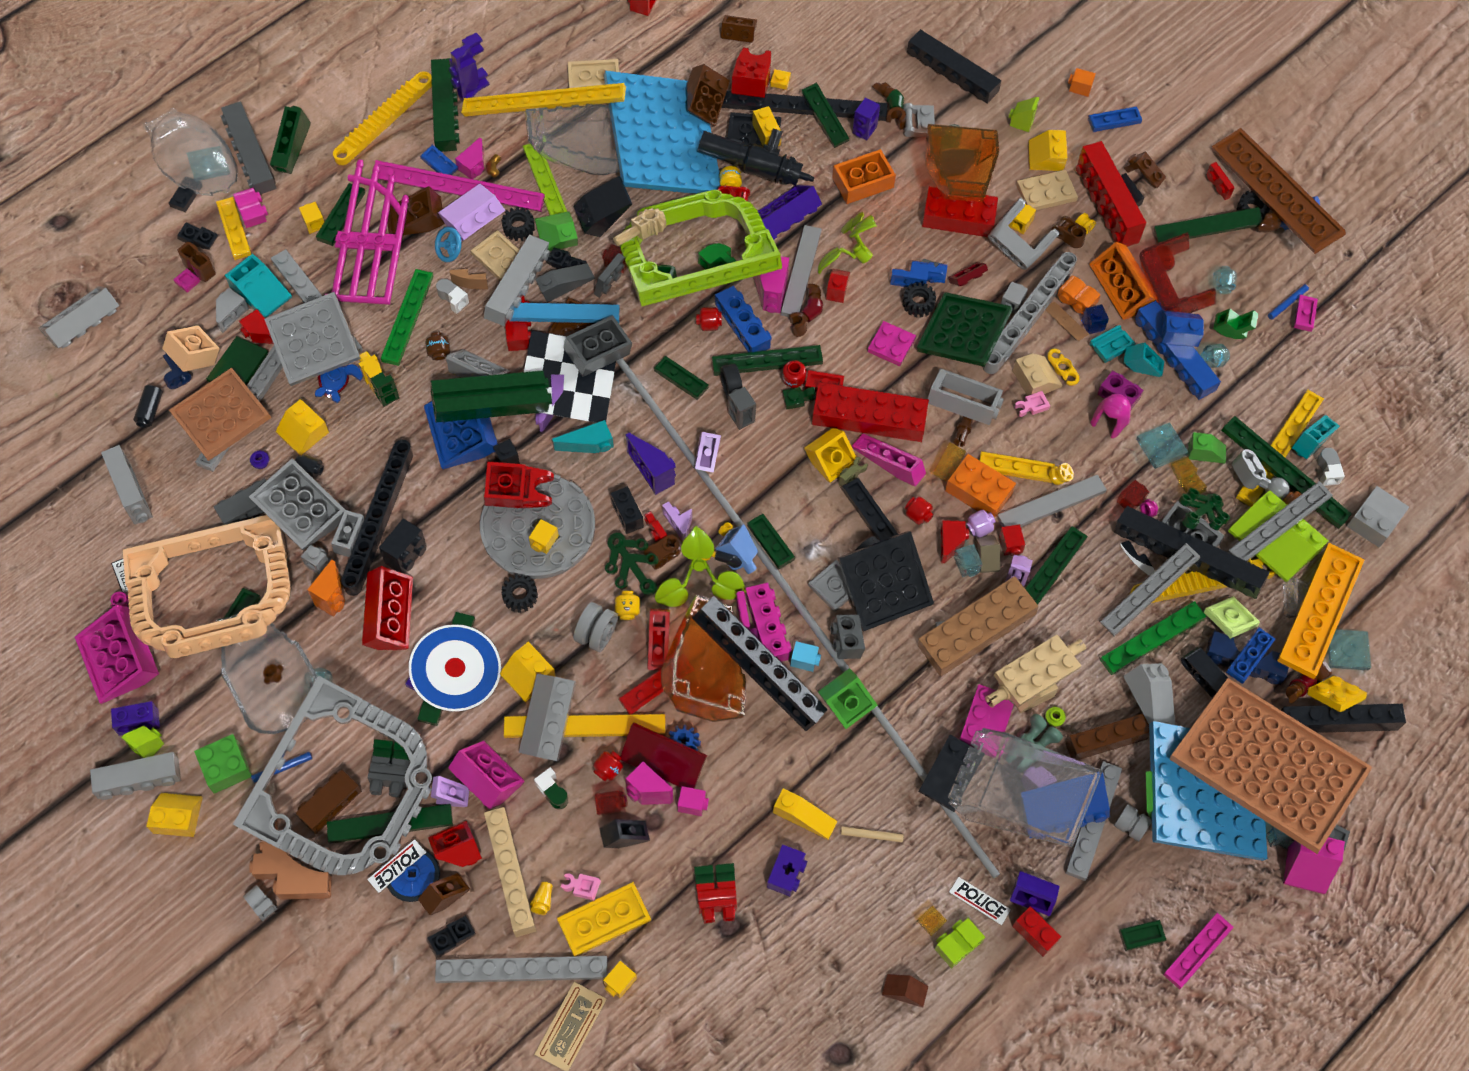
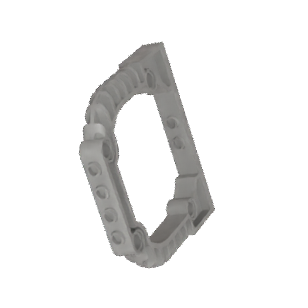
M318 675L233 825L329 874L351 875L367 869L375 862L384 863L392 854L396 856L401 847V844L398 843L401 836H407L412 827L409 825L411 818H417L422 808L419 806L422 798L426 800L432 790L429 787L432 775L427 769V753L424 743L414 728L406 722ZM341 708H347L350 712L349 716L345 719L338 717V711ZM334 717L340 724H348L352 720L358 721L394 740L405 750L411 762L405 774V784L408 790L382 836L371 838L360 853L343 855L332 852L291 830L292 823L290 818L284 814H277L271 795L264 792L276 769L280 771L286 761L283 757L286 752H291L295 746L296 740L294 738L306 718L314 722L319 719ZM418 773H425L428 777L426 783H417L415 780ZM282 818L285 820L286 826L283 830L278 831L275 828V822ZM378 847L386 849V856L382 859H377L374 855V851Z

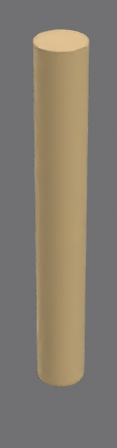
M842 827L841 835L903 842V834Z

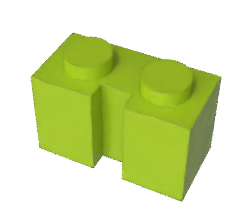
M969 918L964 922L960 919L952 926L954 930L949 935L944 933L936 940L938 944L935 947V951L951 969L985 939V936Z

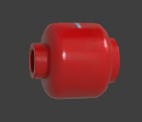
M703 307L700 309V314H696V325H700L702 331H716L719 326H722V313L716 307Z
M790 361L784 365L782 372L784 384L791 388H797L804 384L806 368L803 363Z
M922 497L911 498L905 506L906 516L917 525H921L924 522L928 523L934 516L932 513L933 506Z
M603 751L593 763L595 769L593 772L605 782L606 780L612 781L623 769V765L620 762L622 758L614 751L611 753Z

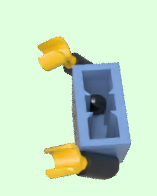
M724 523L718 530L719 534L724 536V538L715 548L717 552L714 551L711 557H715V560L728 564L732 570L744 568L747 574L754 572L757 567L752 559L758 553V550L745 525L733 528L731 523Z

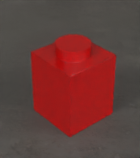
M1020 524L1001 527L999 539L1004 556H1014L1023 553L1026 544Z

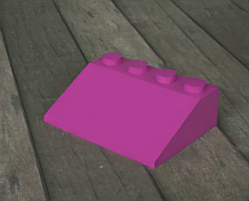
M116 604L75 636L98 701L101 704L145 685L159 674L148 645L141 642L132 630L129 607Z

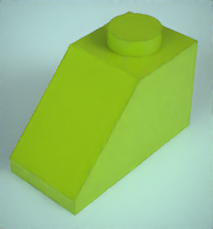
M1034 97L1018 102L1015 109L1012 108L1010 111V126L1029 132L1040 98Z
M145 726L130 731L121 737L131 750L141 758L154 756L164 745L160 739L162 735L156 729L152 728L149 730Z

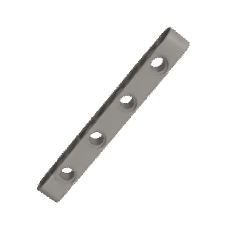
M1065 252L1061 255L1004 328L986 366L983 367L986 373L994 374L1001 368L1056 297L1059 288L1073 273L1077 261L1075 254Z

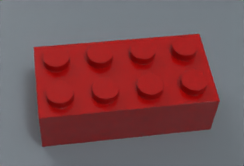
M929 186L922 227L988 237L995 225L998 197Z

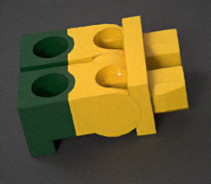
M367 351L360 354L361 359L358 364L363 379L367 385H370L371 390L382 406L385 407L398 400L399 394L394 379L391 375L385 377L375 354L370 356Z

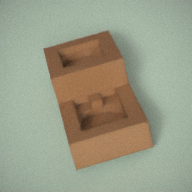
M468 269L450 270L451 281L455 285L469 289H488L486 273L469 275Z

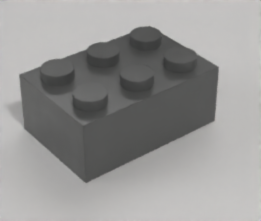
M613 315L567 336L564 344V350L583 377L630 355L632 347L631 340Z

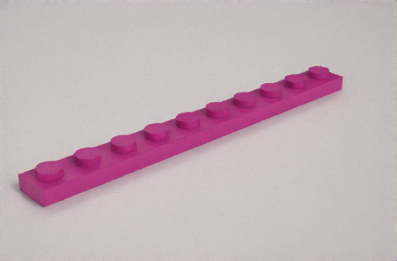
M378 160L375 161V165H378L380 168L378 180L388 181L389 176L394 175L395 183L423 189L429 186L434 191L462 196L478 184H482L496 196L502 205L523 207L528 210L542 212L545 194Z

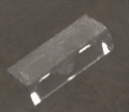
M1294 577L1287 583L1283 582L1284 616L1289 618H1296L1308 590L1306 582Z

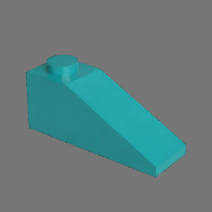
M1324 415L1303 432L1292 449L1299 456L1308 459L1340 426L1327 415Z
M605 420L552 439L555 451L599 453L606 452L614 447L613 437Z

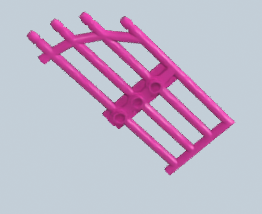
M359 159L356 163L354 175L348 174V181L353 182L344 230L338 231L335 239V248H340L332 292H335L339 302L390 305L409 197L404 195L400 206L393 195L395 176L390 175L387 188L383 187L378 183L380 171L378 165H374L371 179L361 177L363 160ZM364 184L369 186L361 232H351L359 185ZM377 190L385 196L378 233H368ZM392 205L399 215L396 234H385L390 206ZM347 249H357L349 295H340L339 290ZM375 250L367 295L356 296L364 251ZM382 251H392L384 297H374Z

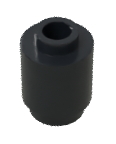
M305 454L296 457L295 461L311 477L316 478L323 473L324 465H322V460Z

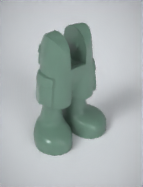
M1036 713L1030 717L1031 728L1028 734L1023 733L1018 737L1014 747L1005 759L1010 765L1019 754L1023 755L1025 758L1016 768L1020 773L1024 772L1032 763L1037 762L1045 754L1044 748L1047 745L1059 743L1063 738L1058 729L1050 726L1038 742H1034V739L1047 727L1045 719Z

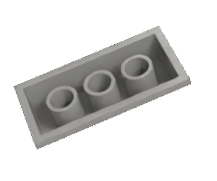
M98 286L40 326L39 330L55 347L65 348L72 343L71 339L84 335L88 327L91 325L95 327L102 322L101 318L114 314L119 304L107 288Z
M543 674L536 675L519 753L559 761L576 681Z

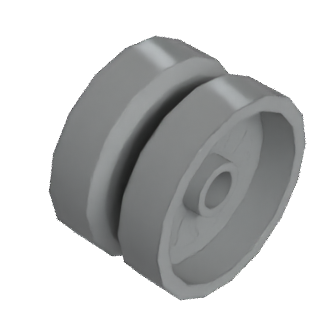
M590 602L576 625L573 636L574 641L582 645L589 642L590 649L601 652L608 644L615 630L618 613L609 609L603 612L602 606Z

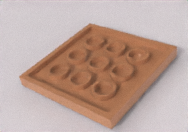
M232 368L169 410L208 461L272 418Z

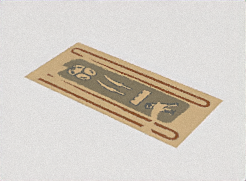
M574 982L534 1055L564 1071H569L607 999Z

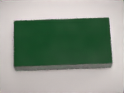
M1160 920L1119 930L1125 951L1162 943L1167 940Z

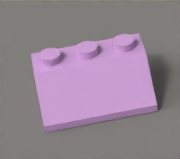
M478 184L442 209L438 214L447 227H453L458 231L461 241H463L503 213L505 209L493 193L482 184Z

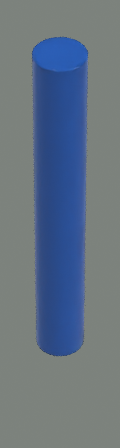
M1306 284L1300 287L1268 314L1269 319L1273 320L1295 302L1300 295L1306 293L1309 287Z
M310 752L286 761L280 771L276 769L274 775L312 760ZM263 771L251 776L254 783L259 780Z

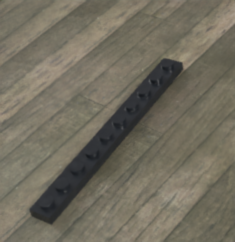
M727 90L721 107L758 110L769 106L772 112L814 115L804 96L766 93L765 98L732 94L731 91ZM826 98L836 116L842 118H854L856 109L862 103V101ZM876 102L880 104L878 120L886 121L887 103Z

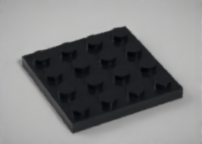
M906 531L838 557L855 613L859 615L863 632L934 604L911 531Z

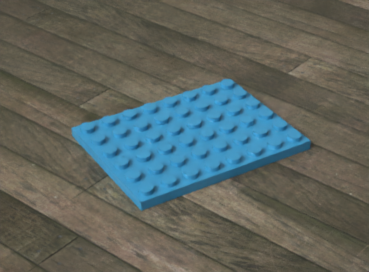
M605 71V85L624 83L626 86L624 102L608 103L623 185L632 188L694 194L718 190L720 187V173L717 158L697 152L703 132L711 133L709 123L688 111V81Z

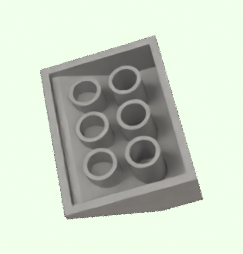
M294 459L288 461L249 496L302 550L338 527L345 511Z

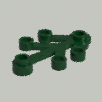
M1190 488L1178 500L1183 506L1199 508L1195 512L1187 513L1182 519L1183 525L1189 529H1195L1199 524V519L1205 514L1210 522L1209 526L1214 530H1219L1230 519V516L1222 510L1224 503L1218 494H1208L1205 496L1200 494L1195 488Z
M613 533L607 542L608 547L611 549L609 562L605 565V571L611 575L617 573L618 566L616 564L620 553L623 560L620 576L615 581L616 587L622 590L627 588L630 567L641 583L640 590L646 595H653L657 591V584L653 580L646 578L636 562L655 566L659 561L658 557L653 553L648 555L629 553L625 547L645 551L648 548V542L642 538L628 540L621 533ZM619 539L618 544L614 545V541ZM644 542V546L640 548L639 544ZM654 556V561L650 563V558ZM613 565L614 569L609 571V567ZM624 580V584L619 586L620 581ZM649 583V588L645 589V585Z

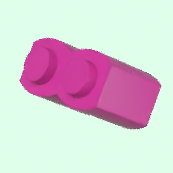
M250 188L233 194L246 228L267 222L265 216L268 213L265 205L261 206L260 204L263 201L259 192H255L254 188Z

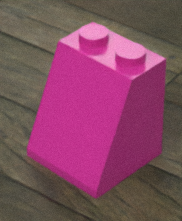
M781 256L782 269L753 276L764 311L781 313L788 280L789 257Z
M1328 837L1321 850L1316 854L1296 840H1293L1288 845L1283 884L1326 894L1343 861L1345 841Z

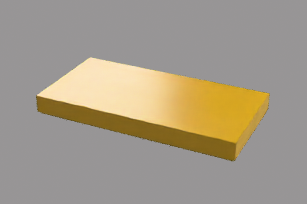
M634 882L558 917L557 920L573 956L577 957L650 922L651 918Z

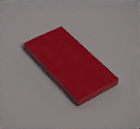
M633 723L620 757L622 758L621 761L634 767H638L644 762L663 780L678 787L683 786L695 789L707 755L637 723Z

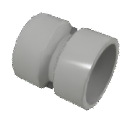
M1127 804L1114 826L1122 832L1128 831L1129 836L1139 842L1152 823V819L1145 814L1139 815L1137 809Z

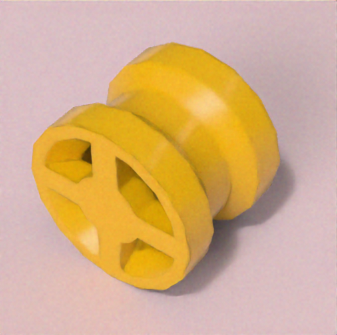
M1083 213L1075 221L1086 229V235L1096 225V221L1090 219L1087 213Z
M1063 463L1059 467L1051 468L1049 475L1055 485H1061L1064 482L1071 481L1074 473L1069 464Z

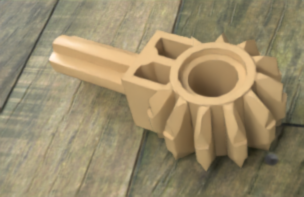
M653 208L639 212L638 216L631 219L632 227L615 236L613 241L617 246H620L636 236L644 240L653 234L658 235V232H663V229L666 228L664 212L659 209L654 210Z

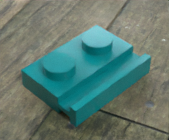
M1118 325L1092 339L1089 345L1095 348L1094 351L1106 363L1125 353L1126 347L1133 346L1136 343L1125 330L1121 329V325Z

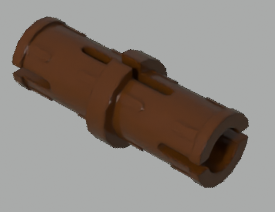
M962 417L961 422L957 425V434L953 441L956 446H959L960 441V447L965 446L967 436L972 430L971 424L973 419Z

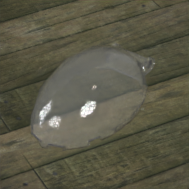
M171 108L168 113L149 123H143L145 130L151 135L150 147L154 161L161 172L178 186L184 189H192L196 194L213 196L214 193L222 191L228 193L230 187L235 182L237 183L238 167L233 153L218 131L202 119Z

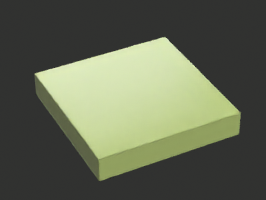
M1234 596L1211 605L1204 611L1230 639L1258 627L1260 623Z

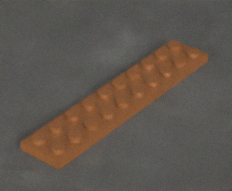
M1242 128L1212 146V151L1314 254L1346 235L1345 229Z

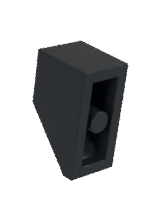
M615 819L600 828L604 848L619 849L650 841L646 821Z

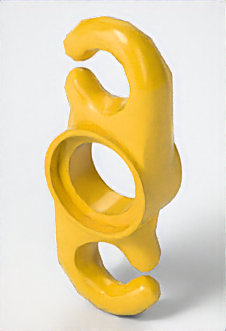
M1059 349L1049 350L1047 358L1056 374L1062 376L1064 380H1067L1068 376L1075 378L1074 381H1067V385L1074 386L1078 384L1079 374L1073 367L1072 362L1064 358L1063 354H1060L1059 358L1052 357L1053 353L1060 354ZM1065 364L1068 366V369L1061 370L1058 365Z

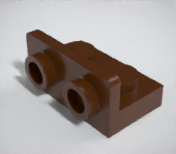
M725 15L721 26V38L753 43L757 19Z

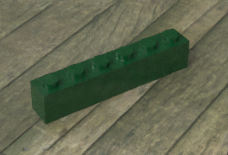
M451 58L431 60L435 147L441 152L457 151V144L460 143L459 133H456V130H459V121L456 119L459 113L458 106H455V103L458 102V96L454 89L457 88L451 82L452 75L449 71V59Z

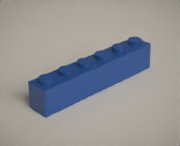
M1154 301L1138 309L1135 317L1137 325L1145 331L1148 339L1156 345L1159 353L1163 354L1170 367L1175 369L1179 378L1189 387L1190 392L1198 400L1215 392L1221 381L1193 346L1162 343V312L1164 309L1160 304Z

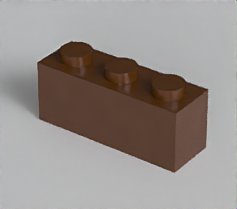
M341 770L334 773L326 785L319 787L314 792L313 797L303 802L295 813L317 835L327 825V822L333 820L362 791L359 785Z

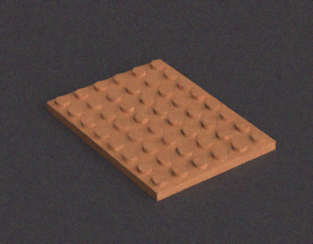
M1229 678L1224 682L1170 757V760L1316 854L1321 850L1373 768Z

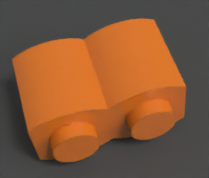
M1073 275L1059 288L1057 294L1062 303L1071 305L1075 312L1085 316L1099 302L1101 296L1097 290L1086 285L1081 279Z

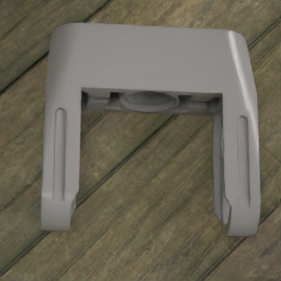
M1020 197L998 221L988 235V238L1018 267L1027 270L1043 254L1060 232L1054 228L1034 248L1029 246L1008 226L1025 207L1026 201Z

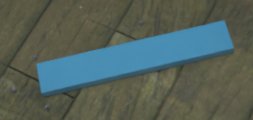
M520 303L518 308H514V315L510 321L597 323L613 315L619 323L620 305Z

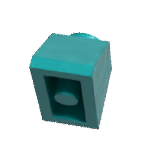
M1145 342L1126 347L1124 363L1133 372L1162 377L1165 361Z

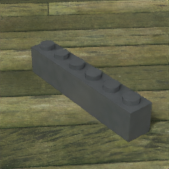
M241 101L221 107L223 115L220 117L224 126L228 125V128L225 129L229 138L233 137L231 143L234 151L238 150L239 152L236 154L239 163L244 164L241 167L245 177L249 176L250 178L247 180L249 187L254 188L255 192L260 194L277 189Z

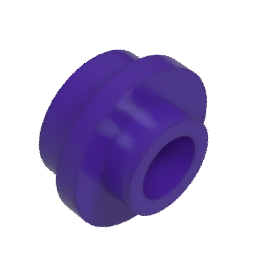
M256 451L251 455L250 463L254 468L263 469L269 463V456L264 451Z

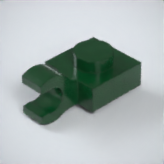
M801 387L783 390L786 410L804 407V401L816 400L815 387L807 388L803 392Z

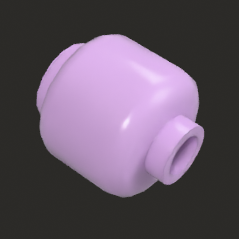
M979 510L968 517L966 525L972 536L976 535L981 538L994 530L993 523L996 521L991 512L987 514L985 510Z

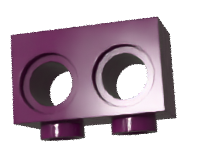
M1112 371L1101 384L1097 395L1105 399L1112 394H1121L1129 400L1132 410L1140 400L1144 390L1137 384L1127 380L1122 374Z

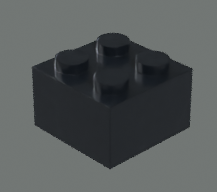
M403 518L380 545L379 549L386 565L395 571L405 574L413 568L416 559L425 553L427 545L422 530Z

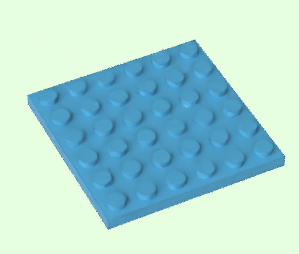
M1155 721L1149 723L1150 769L1152 772L1153 842L1261 861L1268 859L1266 822L1170 760L1172 753L1191 728Z

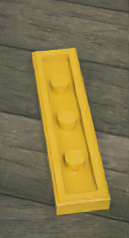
M230 197L216 201L234 260L250 256L251 251L234 198Z
M982 451L980 453L979 461L1002 475L1052 483L1049 472L1051 468L1055 467L1053 463Z

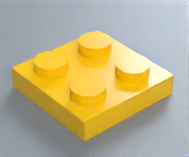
M1332 676L1308 688L1309 696L1339 712L1362 702L1367 696V692L1337 676Z

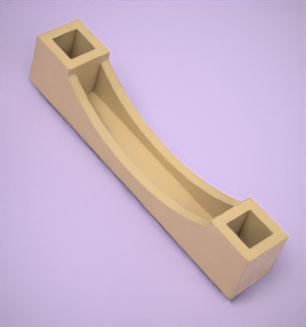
M502 807L484 812L515 937L536 932L505 808Z

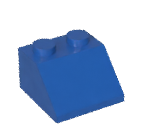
M1163 310L1162 343L1198 347L1204 333L1203 318L1199 314Z

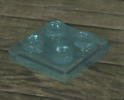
M1170 422L1140 434L1136 438L1154 469L1183 458L1189 453Z

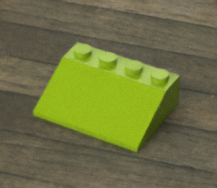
M1269 490L1229 528L1228 532L1241 541L1285 508L1287 504ZM1302 519L1256 554V556L1287 583L1320 553L1329 540Z

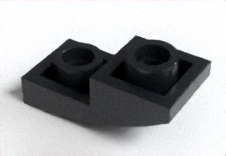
M187 222L177 235V239L185 243L190 242L196 247L210 250L218 237V234L204 227L199 229Z
M555 247L546 261L556 269L587 264V261L571 257L570 252Z
M464 916L448 924L445 929L429 936L426 941L437 959L463 944L476 933L467 917Z

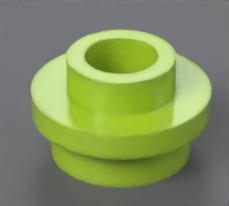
M1052 707L1047 710L1045 719L1049 725L1059 727L1065 722L1066 715L1061 708ZM1052 714L1059 715V718L1055 719Z

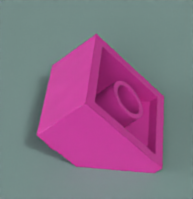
M644 762L626 778L627 795L632 801H638L641 805L671 804L673 802V788Z

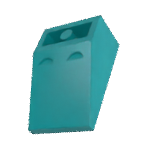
M253 253L225 274L229 287L243 297L246 303L254 310L257 309L264 318H267L292 298L288 290Z

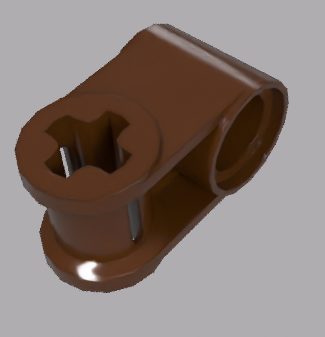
M1063 216L1061 221L1052 227L1051 230L1055 228L1060 232L1057 238L1072 248H1081L1083 246L1086 229L1070 217Z
M668 535L657 543L650 545L643 554H655L659 561L652 567L655 570L659 569L680 555V541L676 536ZM654 556L650 558V563L654 561Z

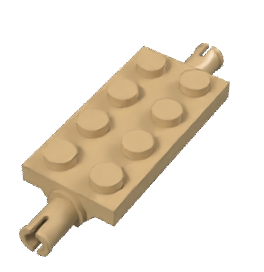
M1055 635L995 672L994 677L997 679L999 687L998 690L985 697L986 702L989 703L991 701L989 706L992 708L1001 701L1008 699L1013 701L1017 707L1023 705L1080 669L1081 664L1075 658V655L1086 650V645L1084 643L1080 645L1083 641L1078 639L1071 645L1066 646L1061 638Z

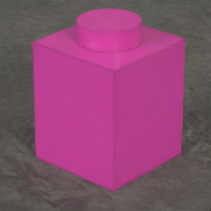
M682 786L678 801V812L702 816L703 810L707 811L709 798H706V791Z

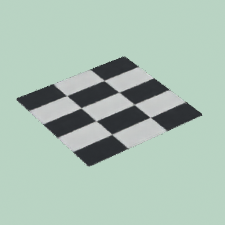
M532 331L524 372L544 371V376L549 381V389L547 391L551 393V396V374L564 375L563 393L553 407L552 404L549 405L548 412L543 413L595 423L603 420L606 421L616 361L583 377L564 350L565 336Z

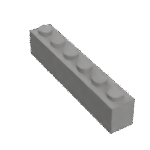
M532 235L527 237L487 302L484 312L485 319L505 326L506 322L512 319L514 308L520 306L521 297L526 296L529 284L534 283L536 273L541 271L543 261H547L550 255V250H548L549 242Z

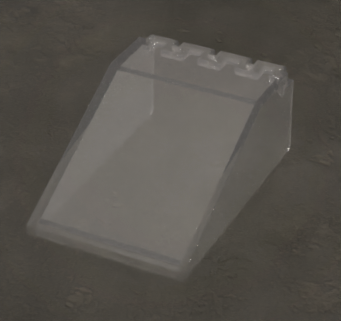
M986 728L976 731L971 741V745L975 748H968L963 763L967 766L961 765L955 779L959 785L953 784L948 798L951 799L949 804L968 821L1073 847L1103 771L1009 733Z

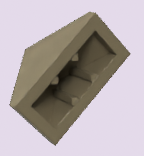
M994 535L981 538L975 537L980 573L1000 572V544Z

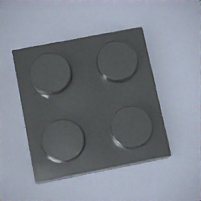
M618 253L598 277L594 295L600 298L603 293L607 294L612 287V282L619 280L624 267L623 255Z

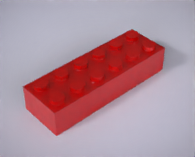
M1102 141L1083 146L1078 164L1076 165V171L1082 177L1084 187L1089 190L1092 201L1096 203L1099 214L1103 216L1107 229H1110L1114 242H1119L1127 247L1138 244L1147 222Z
M819 382L812 425L922 442L929 399Z

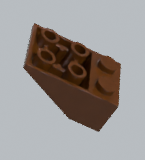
M705 64L693 67L687 82L688 111L715 127L730 80Z

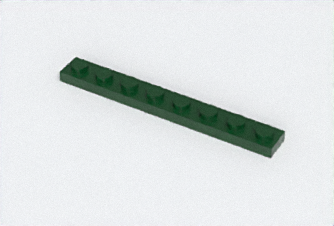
M1236 416L1222 428L1221 431L1241 448L1253 451L1260 463L1276 477L1283 478L1294 492L1298 491L1303 494L1316 484ZM1333 497L1316 509L1317 512L1338 529L1352 515Z

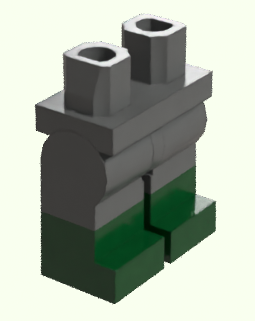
M374 739L373 756L368 773L370 793L372 795H382L384 786L390 787L389 796L400 798L403 789H407L405 774L411 762L405 750L396 742L393 744V741Z

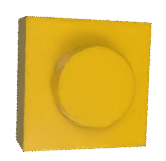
M774 69L771 87L787 90L791 72Z

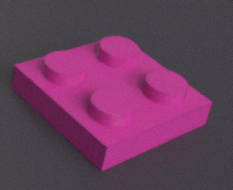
M883 321L867 352L901 366L916 339V335Z

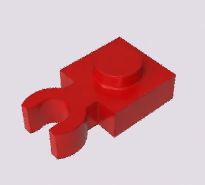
M652 512L644 514V520L651 528L650 535L652 539L656 542L665 538L667 533L659 521L655 519Z

